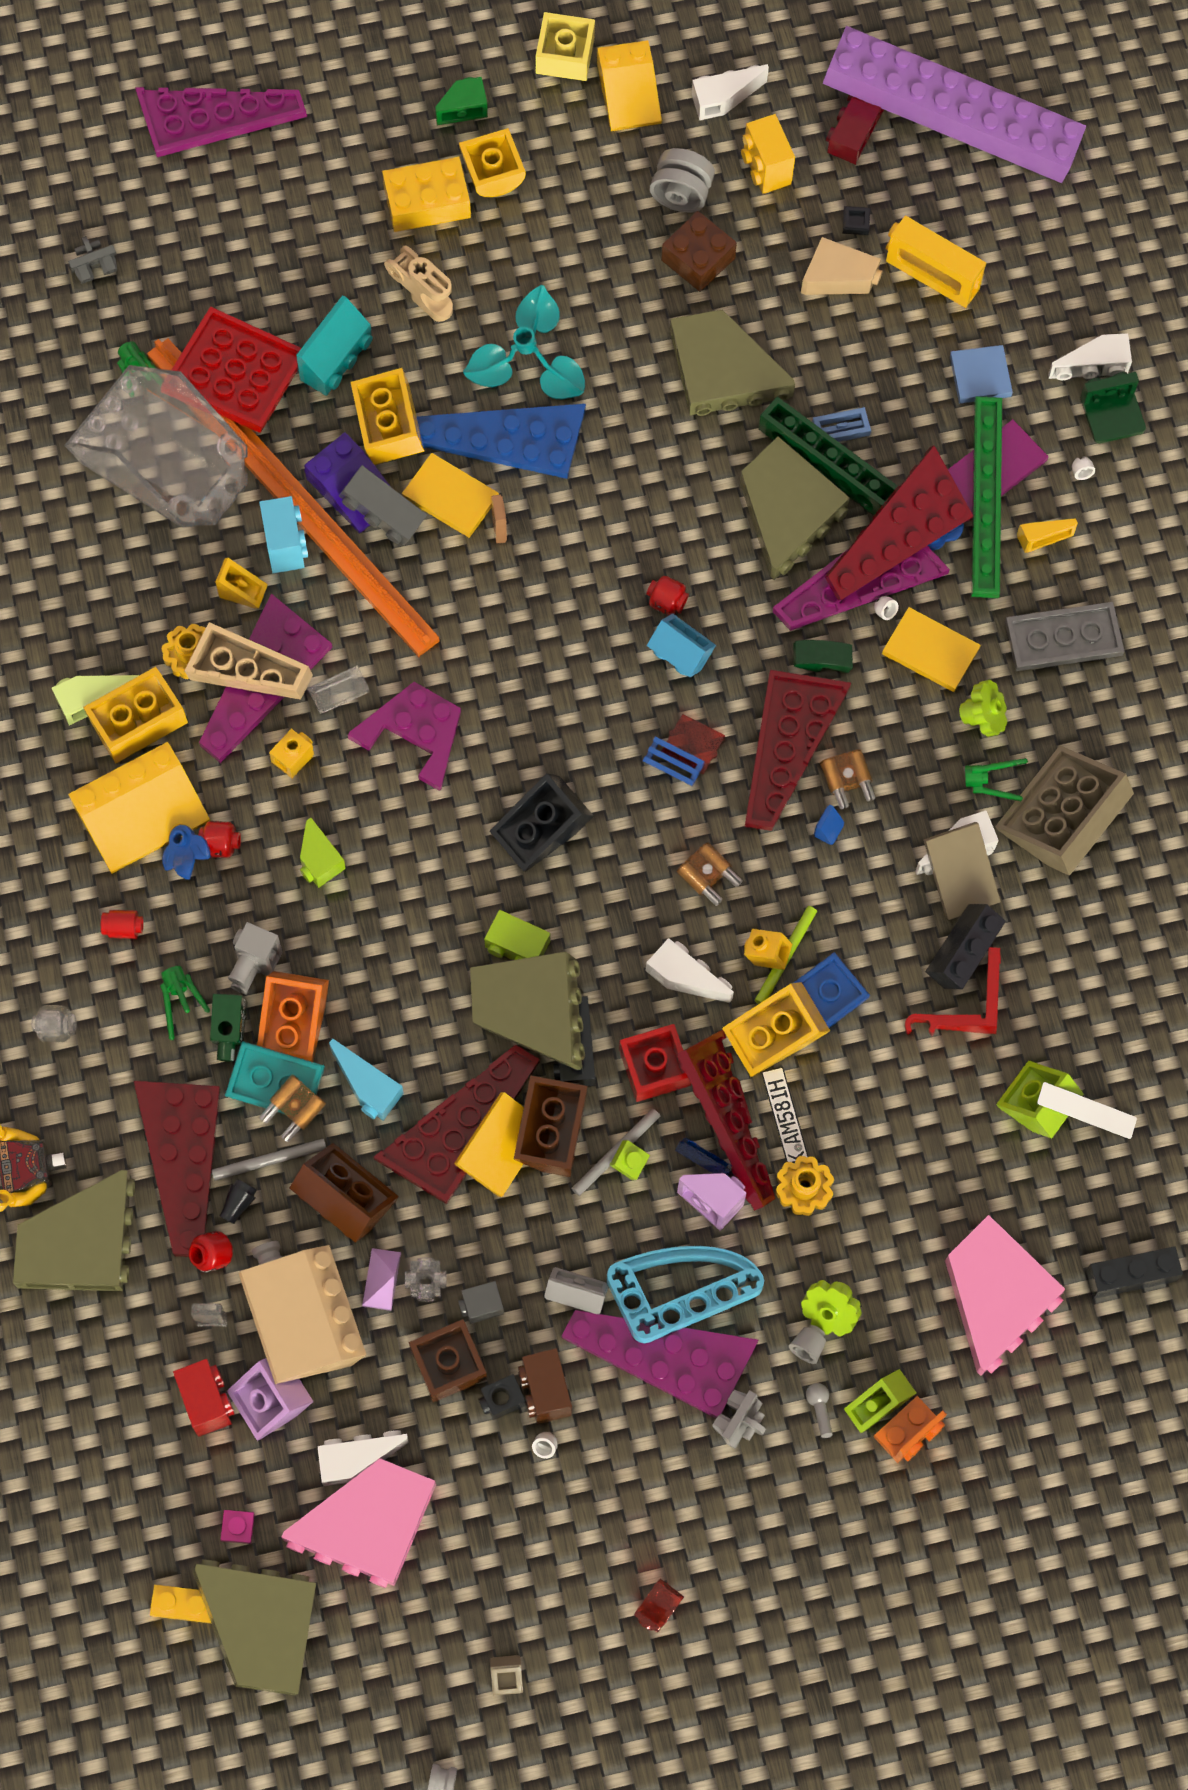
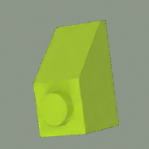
M309 818L306 820L300 854L302 865L300 872L308 883L313 881L319 888L345 870V862L313 819Z
M898 1369L880 1379L845 1407L844 1410L859 1432L863 1433L898 1409L917 1393L901 1370Z

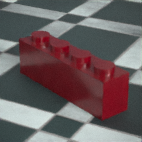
M848 95L847 101L849 103L847 107L842 106L837 116L838 124L836 128L832 126L826 137V141L829 142L827 153L856 165L884 109Z

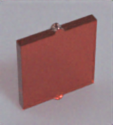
M682 714L675 728L669 731L667 742L705 761L700 772L704 775L712 759L717 758V750L723 742L725 735ZM665 747L661 750V752L694 769L697 766L696 763Z

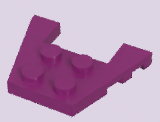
M413 682L351 730L348 734V739L370 751L384 728L432 754L418 777L419 780L440 791L448 767L449 756L461 715V708Z

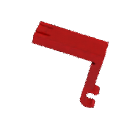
M989 947L986 1017L984 1019L981 1018V1015L912 1014L905 1021L907 1035L912 1032L911 1025L915 1022L929 1024L931 1036L934 1035L936 1029L996 1034L999 964H1001L1000 948Z

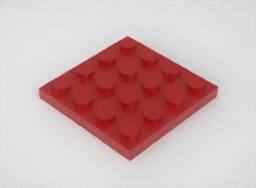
M210 306L165 379L163 389L261 433L298 371L296 355L301 350V347Z

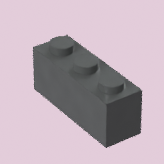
M363 465L356 471L339 494V497L343 499L342 503L352 511H359L365 516L364 520L375 528L380 527L386 532V537L396 544L401 543L403 546L410 540L427 516L426 513Z

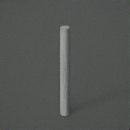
M652 1108L571 1189L580 1196L610 1167V1163L622 1141L628 1140L634 1143L661 1117L660 1114Z
M323 1138L212 1169L214 1181L322 1151L326 1148Z

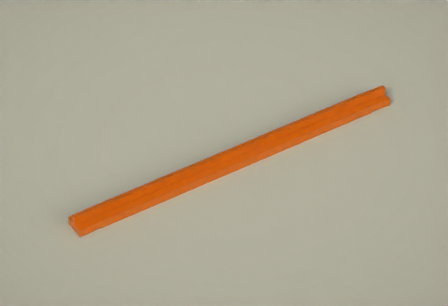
M169 338L163 342L157 339L154 342L155 348L149 351L147 355L167 378L182 352ZM187 400L275 499L292 496L293 505H299L302 521L297 522L300 527L400 638L404 640L418 658L440 641L438 635L250 428Z

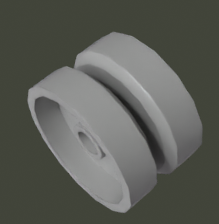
M680 148L665 150L658 161L657 172L654 174L650 185V193L655 200L669 209L687 213L700 211L705 205L708 189L711 187L715 175V169L710 161L694 151Z

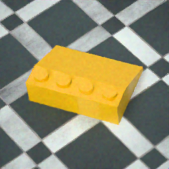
M168 742L68 794L74 809L111 874L169 844V836L174 827L186 825L195 830L211 821Z

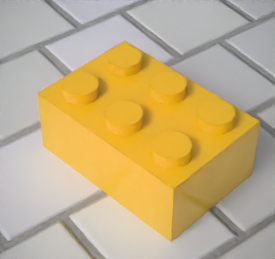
M460 157L382 171L384 191L394 232L471 218L470 199Z
M402 368L351 382L365 451L374 465L424 452L410 386Z

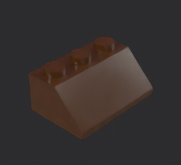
M530 1076L514 1153L515 1161L541 1172L571 1177L587 1097V1086Z
M334 1143L305 1162L289 1187L301 1200L308 1203L324 1219L330 1221L355 1243L374 1228L399 1197Z

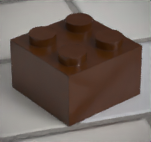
M697 211L662 244L661 261L701 292L735 259L737 242Z
M464 1319L409 1342L410 1350L432 1402L487 1380L486 1370Z
M557 1348L522 1357V1366L518 1367V1375L522 1389L528 1388L529 1395H525L529 1418L535 1417L536 1423L541 1424L571 1416L572 1405Z

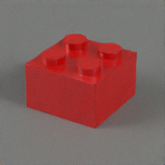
M675 1024L619 1040V1052L636 1102L691 1086V1082L687 1074L682 1070L677 1053L683 1051Z
M204 1359L173 1371L192 1428L198 1437L232 1425L230 1416L234 1415V1410L226 1392L221 1394L220 1388L225 1387L216 1365L211 1366L208 1359Z

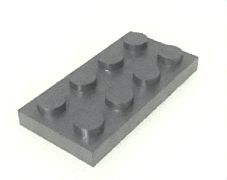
M1113 602L1006 617L1005 619L1016 671L1123 656L1125 652Z

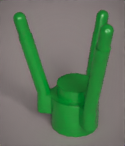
M126 342L118 349V355L121 359L117 364L122 371L129 397L133 396V390L127 368L136 370L142 367L150 378H153L155 375L164 383L166 378L151 363L135 342Z
M1023 758L988 765L965 766L966 788L973 787V794L984 793L1022 801L1023 797L1020 795L985 788L983 784H988V771L1026 764L1028 760Z
M181 966L170 967L161 974L164 983L160 987L164 997L170 1040L175 1038L170 992L171 995H178L185 1013H189L190 1008L184 995L188 986L206 1013L210 1012V1008L193 984L190 975H185Z

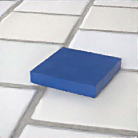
M835 952L793 982H802L829 1028L870 997V994Z

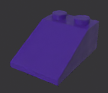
M344 432L304 465L306 479L360 534L370 524L364 520L365 516L359 511H352L342 503L343 499L339 497V494L362 465L386 484L388 482L365 452Z

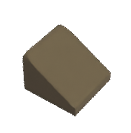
M520 1656L490 1658L493 1696L523 1693Z

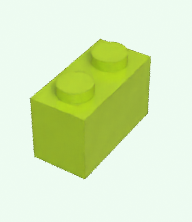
M499 910L484 938L485 948H488L487 951L498 958L505 956L511 960L542 956L550 943V932Z

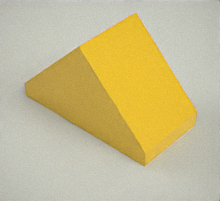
M230 558L224 559L216 579L219 598L255 609L260 607L268 586L267 583Z

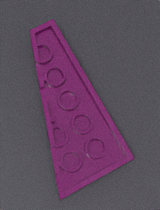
M135 87L157 157L307 117L299 90L268 89L266 92H251L250 89H240V92H232L221 88H185L183 91H169L168 88L145 90L144 87Z
M926 546L844 599L837 600L825 575L842 556L841 554L775 605L772 612L791 631L878 600L882 596H889L947 575L950 569Z
M272 594L249 640L309 666L310 670L333 648L330 641ZM226 686L199 741L200 747L221 763L284 697Z
M578 1310L574 1311L561 1337L714 1418L722 1414L728 1398L738 1383L759 1341L758 1339L682 1328L652 1342L640 1343L633 1338L624 1318ZM640 1323L638 1331H644L645 1334H649L650 1327L655 1324H658V1329L662 1328L660 1327L659 1323H654L649 1326H645L644 1323Z

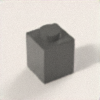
M496 1281L461 1290L463 1299L458 1300L462 1317L468 1316L470 1324L504 1315Z

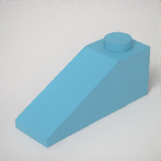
M332 1038L329 1042L331 1052L359 1104L362 1106V1112L372 1119L378 1117L384 1121L404 1094L403 1086Z

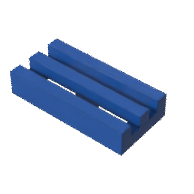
M656 736L648 749L647 755L643 759V762L691 786L694 785L705 764V761ZM658 745L696 763V768L694 769L657 750ZM653 755L692 773L690 779L652 760Z

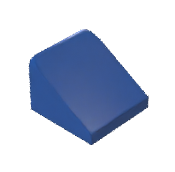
M827 805L814 832V837L829 845L834 844L844 826V821L834 806Z

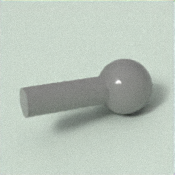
M814 1383L807 1388L806 1399L815 1408L821 1437L828 1438L833 1435L826 1408L829 1391L825 1385Z

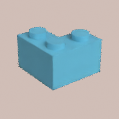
M292 496L260 501L272 573L305 568L303 558H308L304 530L298 531L297 522L302 521L299 505H293Z

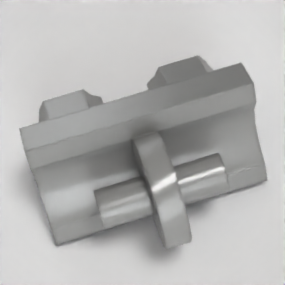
M733 1390L727 1404L730 1408L736 1410L735 1415L730 1419L720 1414L713 1423L715 1431L723 1437L727 1445L734 1449L742 1437L750 1441L754 1433L763 1435L766 1431L760 1424L765 1415L758 1411L762 1402L757 1399V1394L750 1390L747 1394Z

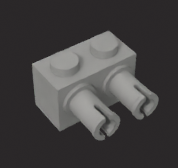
M248 922L243 930L239 929L234 937L233 944L235 945L238 960L228 976V979L233 982L231 988L247 995L256 973L269 975L274 971L283 953L278 935Z

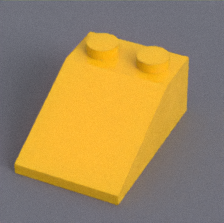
M649 41L597 48V68L610 130L617 131L662 124Z
M802 982L787 985L722 1028L750 1077L755 1076L830 1032L829 1027Z

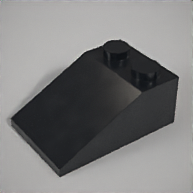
M546 773L490 830V833L523 872H526L575 836L594 815L560 776Z

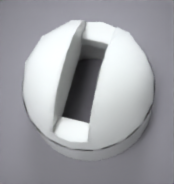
M1083 456L1081 460L1079 458L1074 460L1072 471L1077 480H1084L1095 473V467L1089 458Z
M882 596L874 604L875 613L884 620H890L898 611V603L891 597Z
M551 1432L538 1434L532 1444L534 1453L541 1458L552 1457L557 1449V1438Z

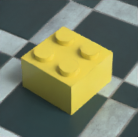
M544 12L536 52V74L587 81L595 38V20Z

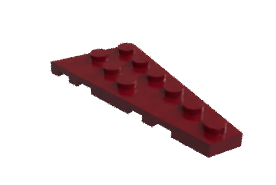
M935 445L930 446L921 461L909 472L908 477L895 489L873 516V520L860 532L851 547L842 554L825 575L837 600L844 599L973 517Z
M770 670L745 827L769 831L774 829L852 684L851 682Z
M722 1029L677 1053L682 1070L687 1074L692 1084L694 1095L700 1100L705 1110L707 1121L712 1125L718 1137L721 1149L725 1151L731 1163L733 1174L745 1186L746 1200L755 1211L776 1198L766 1166L759 1162L757 1156V1149L760 1146L757 1137H751L748 1124L752 1123L740 1081L733 1077L731 1071V1064L734 1061L732 1054L725 1052L722 1040L726 1039V1035Z
M514 1045L491 1063L475 1079L472 1078L456 1094H452L419 1120L418 1124L404 1135L402 1134L396 1138L385 1150H381L376 1154L374 1160L445 1204H448L467 1175L466 1172L454 1164L499 1094L505 1092L516 1100L540 1063V1059Z
M134 1081L174 1256L189 1257V1248L193 1239L206 1233L221 1089L220 1086Z

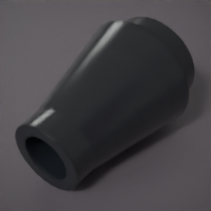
M236 1179L234 1185L230 1184L222 1212L219 1216L235 1224L240 1215L255 1200L256 1197L254 1195L257 1189Z

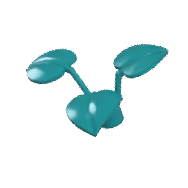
M540 285L532 290L517 308L515 318L519 328L514 332L513 339L515 344L511 345L509 356L506 357V352L501 346L486 344L474 352L468 365L463 370L465 377L475 384L485 387H497L506 383L511 378L513 371L508 362L513 359L516 351L525 355L533 352L547 369L540 377L541 388L547 396L562 400L580 396L585 390V378L576 361L567 356H558L549 365L537 347L536 330L541 333L549 332L557 325L560 318L557 303L550 296L544 285Z

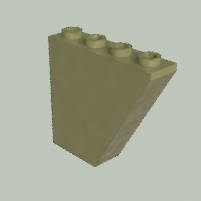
M723 310L670 319L669 332L689 416L695 414L704 416L718 410L731 411L746 405L758 406L763 402L773 401L777 396L785 401L794 396V379Z
M779 437L770 443L741 471V489L770 577L773 580L780 574L786 575L793 567V562L799 556L803 558L811 550V544L817 538L819 540L823 539L830 531V526L835 521L840 522L849 511L847 508L850 498Z
M560 952L471 967L473 1023L491 1033L573 1069L581 1070L582 1060L585 1058V1050L580 1036V1032L583 1031V1020L579 1015V1004H581L582 996L577 985V977L580 975L578 961L567 952Z
M121 1170L18 1224L13 1283L17 1289L123 1291V1283H128L129 1265H125V1254H130L131 1236H127V1226L133 1223V1208H129V1198L135 1195V1179H131L128 1170Z
M202 1560L201 1564H195L193 1575L234 1686L297 1695L316 1583L309 1582V1576L292 1574L291 1579L279 1577L280 1572L262 1569L261 1574L249 1572L250 1567L232 1564L231 1569L219 1567L220 1562L212 1560Z

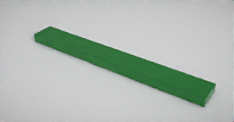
M976 396L974 400L971 597L999 598L1002 398Z

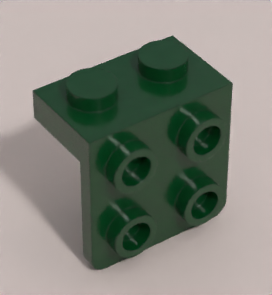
M1120 372L1105 379L1093 378L1084 384L1080 400L1096 443H1105L1140 435L1145 432L1146 425L1135 396L1139 383L1136 372Z

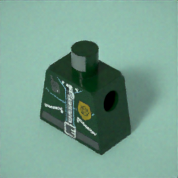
M213 994L210 1041L218 1045L217 1060L234 1061L235 1046H241L242 1041H244L248 1002L242 995ZM232 1026V1032L229 1035H223L224 1029Z

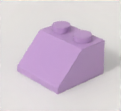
M725 1173L683 1175L679 1179L677 1193L720 1231L744 1206L746 1197L743 1183L734 1176L729 1178Z
M267 1358L258 1361L227 1390L257 1441L297 1417L313 1403L312 1398L300 1379L275 1384Z

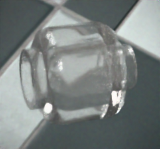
M44 1005L33 1016L31 1025L32 1030L36 1032L40 1041L64 1043L75 1034L77 1020L75 1014L66 1006Z

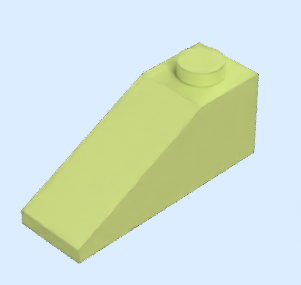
M139 675L75 676L60 680L56 686L52 687V691L68 724L71 725L88 717L83 708L84 706Z

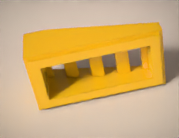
M1075 518L1021 524L1018 528L1017 538L1024 552L1028 553L1074 536L1078 522Z

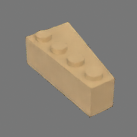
M210 622L184 670L188 678L193 681L300 700L313 676L309 666Z

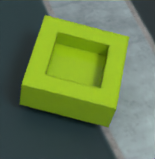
M623 1140L610 1166L629 1179L637 1180L650 1155L630 1141Z

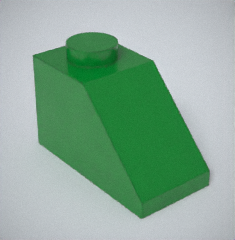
M466 77L462 80H457L435 107L437 126L488 117L487 99L482 77Z

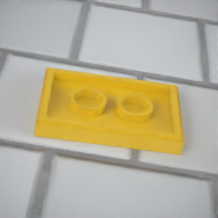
M433 453L430 454L402 492V496L412 504L468 538L471 537L492 508V496L499 495L497 491Z
M908 607L883 649L882 654L955 692L981 645Z
M505 1092L499 1094L454 1163L498 1197L504 1195L523 1166L522 1163L514 1160V1153L524 1107Z

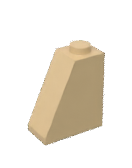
M822 237L803 278L801 293L805 295L869 294L873 284L878 285L883 273V270L879 269L881 259Z

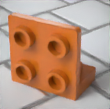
M916 1396L873 1437L897 1463L903 1458L908 1462L923 1447L922 1440L926 1438L930 1442L941 1432L945 1426L942 1421L947 1414L942 1410L936 1416Z

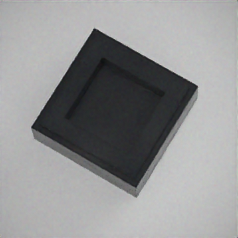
M844 206L842 234L869 235L870 208Z

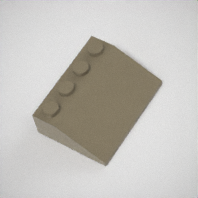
M1060 745L1021 793L1022 801L1016 800L995 827L999 832L1047 866L1070 876L1134 792L1126 773Z

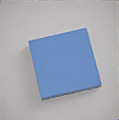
M1003 345L951 351L950 361L959 404L974 402L976 396L997 398L1012 396L1013 391Z

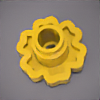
M191 624L187 629L183 626H177L174 631L167 634L168 643H165L161 648L163 661L166 666L171 667L175 676L189 679L184 670L206 629L205 627H199L197 624Z
M799 1156L795 1164L792 1162L784 1163L782 1169L777 1174L776 1178L779 1185L775 1191L776 1195L780 1198L781 1205L784 1207L791 1206L793 1213L796 1215L810 1216L815 1208L819 1210L825 1209L827 1203L832 1199L833 1191L830 1187L834 1182V1177L830 1173L828 1166H818L815 1157ZM807 1183L809 1187L806 1188L801 1186L800 1184Z

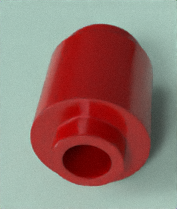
M109 910V913H102V935H108L109 938L137 939L138 933H143V916H139L136 910Z

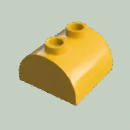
M509 128L459 143V148L472 182L480 196L497 197L517 188L525 179L526 171Z

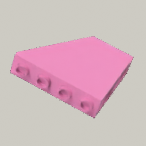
M989 1215L945 1260L975 1368L980 1376L987 1370L992 1374L1003 1362L1000 1356L1006 1350L1012 1353L1023 1342L1020 1336L1027 1329L1032 1333L1044 1321L1040 1316L1047 1309L1052 1313L1064 1301L1060 1296L1065 1291V1288Z
M379 1458L285 1530L282 1539L288 1542L286 1548L303 1554L305 1549L314 1553V1559L327 1565H331L332 1561L343 1565L342 1571L357 1577L360 1572L371 1576L369 1581L383 1588H386L387 1584L395 1586L436 1487V1482Z

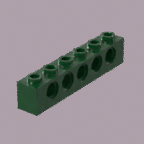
M778 396L760 415L759 430L773 441L777 437L781 438L842 492L872 515L877 513L898 487V485Z

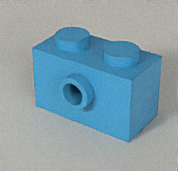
M674 614L661 620L647 644V647L652 649L658 658L667 660L675 666L677 672L688 677H692L702 670L716 646Z

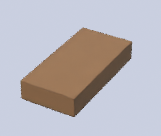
M501 495L492 496V520L496 544L504 543L507 540L506 514L503 496Z

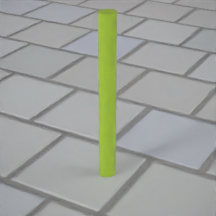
M807 906L789 938L793 945L787 964L817 913V910L811 906ZM772 968L754 1000L757 1004L769 998L784 970Z

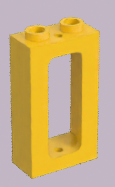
M906 215L900 223L895 222L888 234L891 238L885 248L888 251L886 262L967 308L980 289L986 262Z

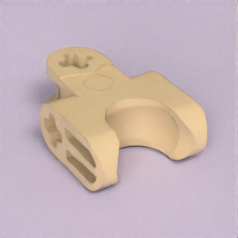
M403 246L398 257L394 260L388 259L384 263L387 272L410 292L412 300L433 320L441 322L449 319L453 313V303L448 297L452 292L450 279L428 259L418 257V254L410 247Z

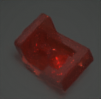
M659 1579L634 1615L644 1628L658 1633L679 1606L684 1596L662 1579Z

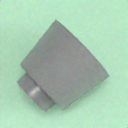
M810 1325L809 1328L804 1327L789 1344V1349L803 1361L816 1364L826 1343L825 1333L814 1325Z

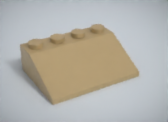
M329 1245L303 1250L238 1273L275 1384L351 1367L367 1355Z

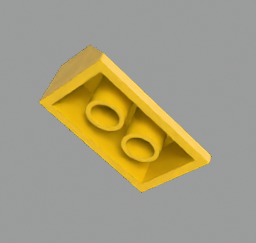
M157 667L150 669L83 707L115 764L188 723L183 707Z

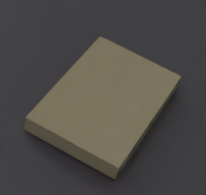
M973 822L923 840L946 919L951 920L961 916L968 904H988L991 906L1001 902L979 823Z

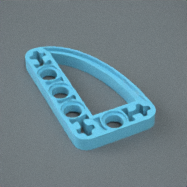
M680 1246L646 1252L614 1263L608 1269L607 1284L633 1338L640 1343H649L757 1297L763 1290L764 1277L754 1263L735 1252L708 1246ZM694 1261L717 1263L738 1271L736 1274L651 1309L634 1272L655 1266ZM618 1271L621 1275L626 1274L624 1282L627 1289L623 1292L620 1280H613L615 1272ZM746 1278H750L751 1281H757L754 1289L747 1285L741 1288V1295H738L737 1288L745 1285ZM720 1288H728L732 1292L733 1297L728 1301H721L716 1296V1292ZM635 1296L640 1300L641 1304L637 1309H629L624 1305L625 1298ZM694 1299H701L706 1304V1309L699 1313L694 1312L689 1304ZM668 1310H674L679 1314L680 1319L674 1324H669L663 1319V1314ZM654 1316L658 1317V1323L662 1329H658V1324L650 1327L649 1334H645L644 1331H638L640 1323L649 1326L655 1323Z

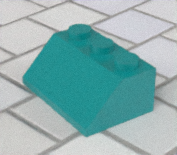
M342 295L296 355L300 380L325 396L332 389L335 390L339 386L342 375L347 369L353 368L358 354L362 349L366 350L373 339L371 324L347 297Z

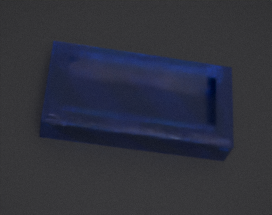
M688 1138L681 1140L675 1149L678 1153L713 1174L725 1173L729 1177L732 1173L731 1164Z

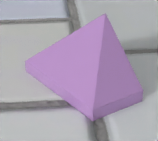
M372 1248L363 1307L392 1311L401 1252Z

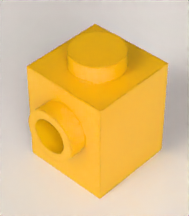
M291 728L269 752L271 762L293 779L314 756L312 740L303 732L298 734Z
M752 929L750 937L745 942L744 955L754 966L785 970L793 944L781 932Z

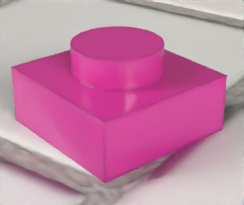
M224 1510L221 1541L252 1544L255 1513Z

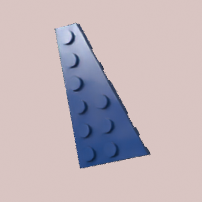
M586 404L417 416V421L424 448L568 479Z

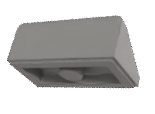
M555 1267L549 1277L544 1298L594 1314H600L609 1286L606 1282Z

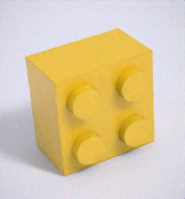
M776 114L746 123L745 135H743L744 149H741V155L744 163L750 165L754 185H759L762 194L791 185L795 155Z

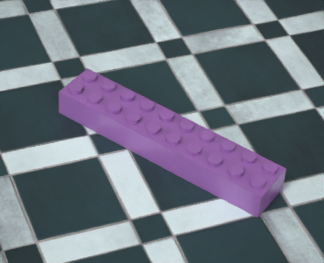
M849 26L845 27L823 81V84L879 106L884 110L1060 183L1063 182L1072 165L1086 129L1084 124Z

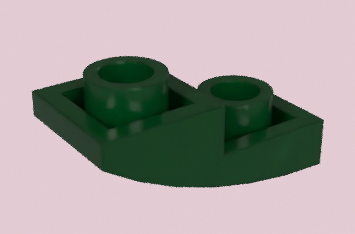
M799 640L793 643L794 667L819 672L824 667L849 673L853 668L852 644L826 640Z

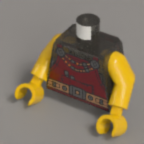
M0 1125V1177L2 1185L0 1199L3 1201V1203H0L1 1212L8 1205L10 1207L32 1205L45 1194L47 1188L52 1186L51 1171L67 1169L65 1153L48 1154L44 1141H41L37 1136L19 1129L2 1127Z

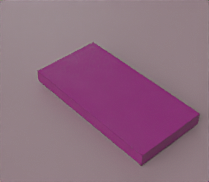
M1013 419L1002 427L1001 496L1043 465L1049 457ZM974 450L948 469L972 514Z

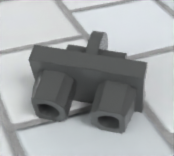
M87 236L81 238L82 246L74 248L77 256L84 253L87 254L68 261L71 273L75 272L81 284L94 279L90 266L100 263L104 275L117 271L114 245L93 252V250L102 247L99 240L89 243Z

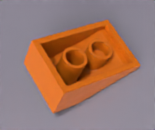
M277 971L267 975L257 1046L313 1062L326 1006L329 980Z

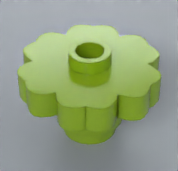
M985 680L975 684L971 692V698L960 704L961 720L966 725H980L981 733L987 737L999 735L1000 732L1005 731L1007 707L1003 694L998 691L997 684L992 680Z
M820 1280L809 1287L801 1302L803 1315L812 1319L811 1325L819 1327L824 1331L825 1335L830 1334L832 1331L837 1336L851 1333L862 1314L859 1300L852 1297V1290L842 1282H833L830 1285L828 1282Z

